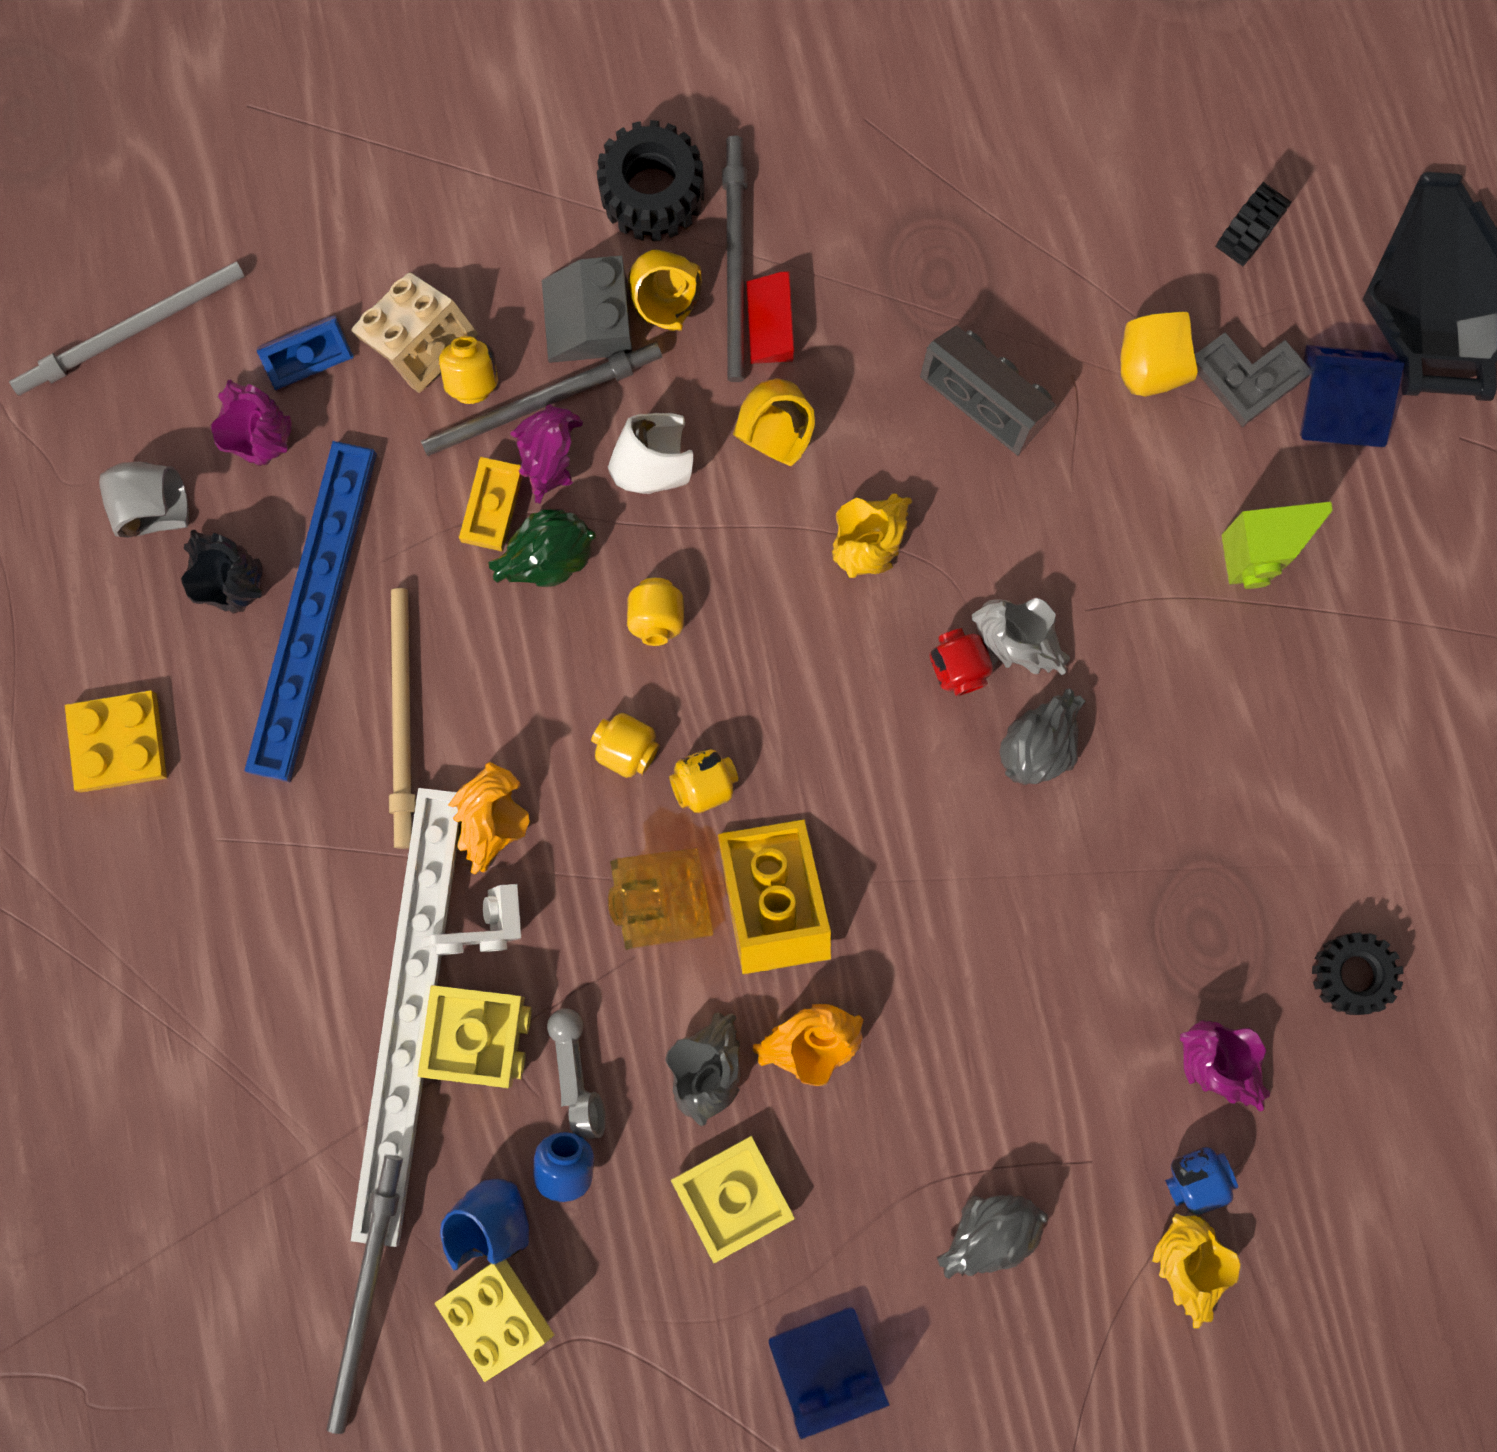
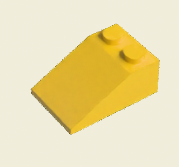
M805 820L718 834L742 975L830 960L831 930Z

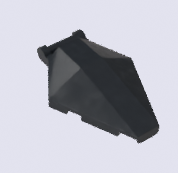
M1426 172L1420 176L1362 300L1403 366L1401 383L1403 395L1418 396L1420 392L1470 395L1475 396L1476 400L1492 401L1497 390L1495 364L1497 362V228L1482 202H1473L1462 183V175Z

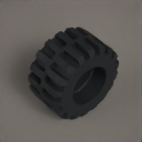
M650 120V126L642 127L641 121L632 123V130L628 132L622 127L616 131V141L609 138L604 144L605 154L600 153L597 161L599 168L597 170V180L603 209H606L608 219L612 224L618 222L619 230L626 235L630 230L634 231V238L642 241L645 235H652V241H661V234L668 233L670 238L679 235L678 227L682 226L687 229L692 224V215H699L701 201L704 200L703 163L700 161V152L697 146H691V137L685 132L677 135V127L670 123L665 128H661L659 121ZM647 169H659L667 172L674 178V181L668 188L655 194L640 193L628 185L637 173Z

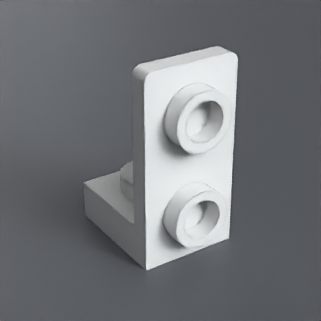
M517 884L499 885L488 890V897H485L483 901V916L485 923L490 924V931L430 935L422 938V948L435 947L436 955L463 953V945L480 944V952L507 950V942L521 938Z

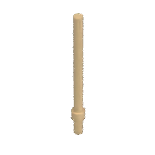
M395 588L391 590L393 794L389 795V813L394 814V848L408 849L412 833L411 814L415 813L416 795L411 794L408 589Z

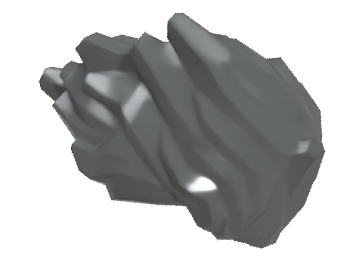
M1066 689L1062 697L1060 695L1054 696L1050 702L1041 704L1035 710H1028L1008 727L1007 735L1002 740L999 750L1001 764L1006 769L1005 775L1012 779L1014 783L1027 785L1049 781L1065 771L1073 770L1078 761L1079 729L1076 717L1080 708L1085 704V700L1081 696H1074L1072 689Z
M719 1012L714 1013L710 1025L689 1038L678 1039L666 1054V1064L673 1072V1094L675 1095L674 1099L677 1102V1108L685 1116L694 1119L699 1126L707 1124V1119L727 1108L740 1091L737 1087L741 1077L738 1060L740 1043L736 1039L737 1031L733 1025L736 1016L732 1013L726 1016Z
M999 1195L988 1199L973 1196L961 1210L962 1217L959 1228L949 1251L937 1257L939 1266L944 1267L943 1273L948 1279L956 1273L962 1276L965 1274L973 1276L977 1272L981 1274L986 1272L992 1273L997 1270L1016 1267L1024 1258H1027L1038 1248L1043 1234V1225L1049 1219L1048 1215L1031 1200H1027L1023 1196Z

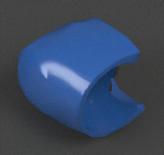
M504 1179L484 1180L468 1190L465 1196L446 1214L441 1222L440 1236L444 1253L453 1270H458L472 1258L480 1256L486 1257L491 1264H497L517 1254L520 1250H524L529 1245V1222L521 1195L514 1182Z

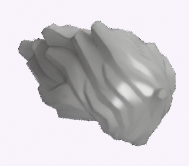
M1034 598L1026 603L1015 605L1008 600L994 599L984 603L981 609L971 615L972 621L976 622L978 633L983 638L993 665L999 659L1006 668H1009L1012 663L1024 666L1033 674H1039L1041 668L1045 669L1047 673H1050L1052 669L1057 670L1061 675L1067 672L1066 664L1070 661V657L1060 649L1055 631L1056 614L1046 601Z

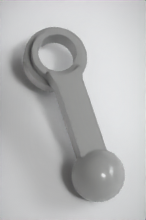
M567 1008L559 1009L550 1016L547 1030L556 1045L561 1107L569 1106V1123L574 1134L581 1136L585 1140L601 1138L605 1130V1110L602 1099L598 1093H589L584 1089L579 1038L583 1032V1021L576 1011Z

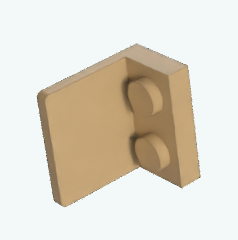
M407 273L402 279L396 281L391 286L390 291L373 308L365 311L360 320L351 329L357 338L388 359L409 386L418 393L441 372L439 356L445 347L458 337L471 336L476 338L479 335L452 299L412 273Z

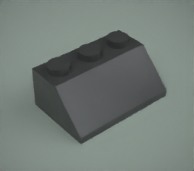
M955 325L934 339L927 347L920 378L1017 456L1021 454L1051 419L1057 405L1052 402L1049 392L1038 384L1031 385L1022 378L1017 367L1011 361L1004 357L997 358L988 351L984 341L974 332H965Z

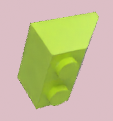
M1323 502L1242 511L1221 535L1229 585L1243 583L1245 589H1255L1270 585V580L1282 574V570L1298 556L1333 510L1332 503Z

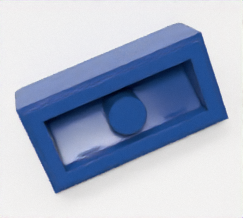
M336 315L262 344L256 350L275 390L354 358Z

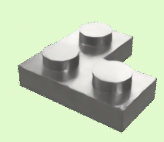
M1225 332L1195 354L1198 367L1197 374L1242 427L1312 374L1311 369L1286 340L1254 364L1247 359Z

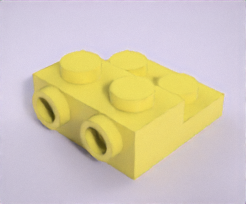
M431 985L417 1077L512 1088L513 1079H522L524 1072L525 1052L517 1050L520 1033L528 1034L531 1022L532 1008L524 1006L525 997Z

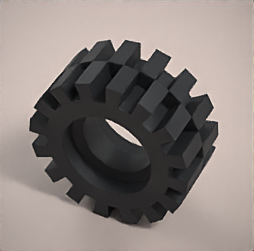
M1263 182L1233 218L1215 247L1243 267L1278 224L1291 205V201Z
M1360 932L1335 937L1336 939L1326 942L1323 945L1325 949L1317 952L1314 958L1319 960L1318 965L1312 966V974H1317L1318 979L1313 984L1315 989H1321L1323 994L1319 997L1324 1003L1330 1002L1333 1010L1346 1012L1345 1014L1365 1015L1380 1012L1387 1008L1385 1006L1387 1003H1393L1397 998L1394 995L1395 990H1401L1403 982L1397 981L1398 975L1404 974L1403 966H1396L1395 960L1400 957L1396 951L1390 952L1387 949L1390 946L1387 941L1376 940V935L1370 933L1361 934ZM1353 956L1365 959L1373 970L1372 983L1362 992L1351 990L1342 979L1341 970L1343 964Z

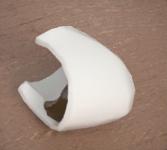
M651 413L638 414L627 419L608 465L609 473L616 485L628 491L651 494L677 488L689 482L693 465V451L688 450L680 454L681 434L685 426L683 415Z

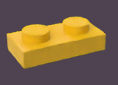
M480 457L459 535L462 543L503 552L523 477L519 473L521 465Z

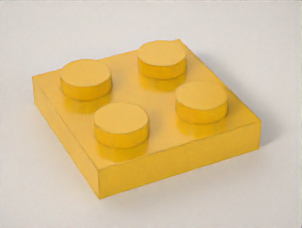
M151 690L65 705L74 791L82 793L167 778L157 693Z

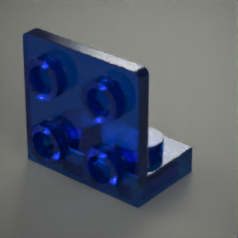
M1306 345L1303 361L1312 370L1300 437L1308 441L1385 447L1388 442L1404 363L1389 352Z
M853 1307L845 1308L769 1338L768 1343L793 1411V1419L800 1440L890 1406Z

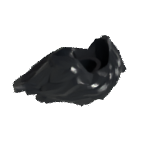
M191 530L188 543L184 544V550L189 553L188 567L181 578V583L187 597L195 604L205 603L225 612L230 611L233 614L244 612L246 606L252 604L256 598L262 597V590H260L262 565L259 558L253 559L242 545H237L236 542L216 533L205 535L196 530Z

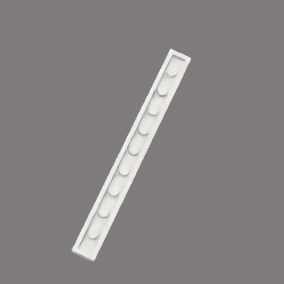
M418 788L354 1214L352 1242L366 1243L372 1213L368 1210L372 1191L378 1188L384 1156L396 1155L403 1158L396 1193L400 1197L396 1215L390 1217L384 1246L397 1247L400 1244L424 1079L417 1077L430 987L431 985L437 986L442 956L436 955L435 947L422 948V938L430 935L445 934L461 821L456 822L453 819L458 813V808L448 806V804L457 792Z

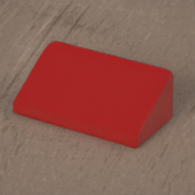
M789 271L778 272L747 281L751 364L793 362L794 344Z

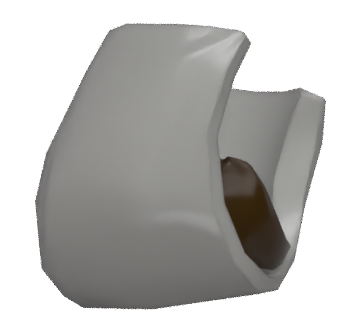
M140 461L122 462L100 474L99 488L104 508L115 536L129 538L157 531L188 527L189 507L183 481L174 467L153 465Z

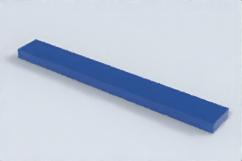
M332 441L244 770L249 774L291 782L377 456L374 449Z

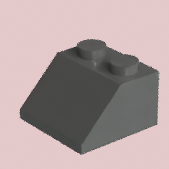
M622 255L579 259L542 280L549 363L608 358L621 351H624L625 355L633 352L626 274Z

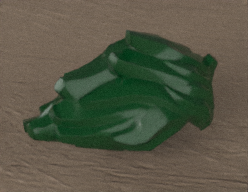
M548 509L532 513L510 539L507 551L499 558L488 562L489 569L495 571L492 576L493 580L499 583L506 578L509 582L535 583L539 587L559 585L567 581L574 572L581 571L587 565L588 559L591 556V541L596 538V534L576 514L562 509Z

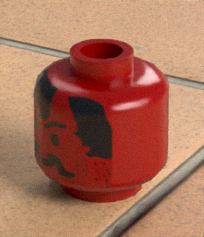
M963 628L940 635L938 637L940 645L936 646L929 655L940 687L945 691H954L957 697L987 686L986 678L993 673V664L983 638L978 634L965 635Z

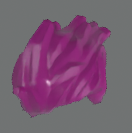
M227 380L223 392H219L218 395L222 402L220 413L211 424L214 444L218 449L223 452H232L234 455L242 457L249 463H255L257 466L268 465L271 459L279 457L282 453H287V440L292 428L290 416H284L275 400L270 399L266 393L251 384L242 386L234 383L232 380Z
M551 404L547 405L545 410H541L524 419L510 433L514 438L517 437V447L519 448V455L522 461L519 473L524 477L529 476L532 493L535 495V503H541L544 494L554 488L574 483L569 471L565 469L569 466L570 458L567 456L572 443L570 432L573 428L581 427L583 421L570 410L557 408Z
M1200 1020L1188 1032L1180 1034V1041L1183 1042L1184 1073L1189 1084L1197 1081L1203 1091H1213L1224 1096L1230 1103L1235 1104L1240 1101L1245 1106L1249 1104L1256 1106L1258 1111L1265 1109L1264 1100L1270 1097V1092L1263 1085L1262 1061L1265 1058L1266 1048L1259 1035L1253 1029L1241 1028L1233 1030L1224 1027L1218 1022Z

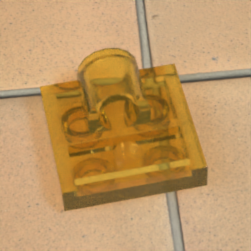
M698 848L616 858L610 861L614 886L609 890L608 909L613 923L616 926L622 927L625 950L706 938L714 935Z

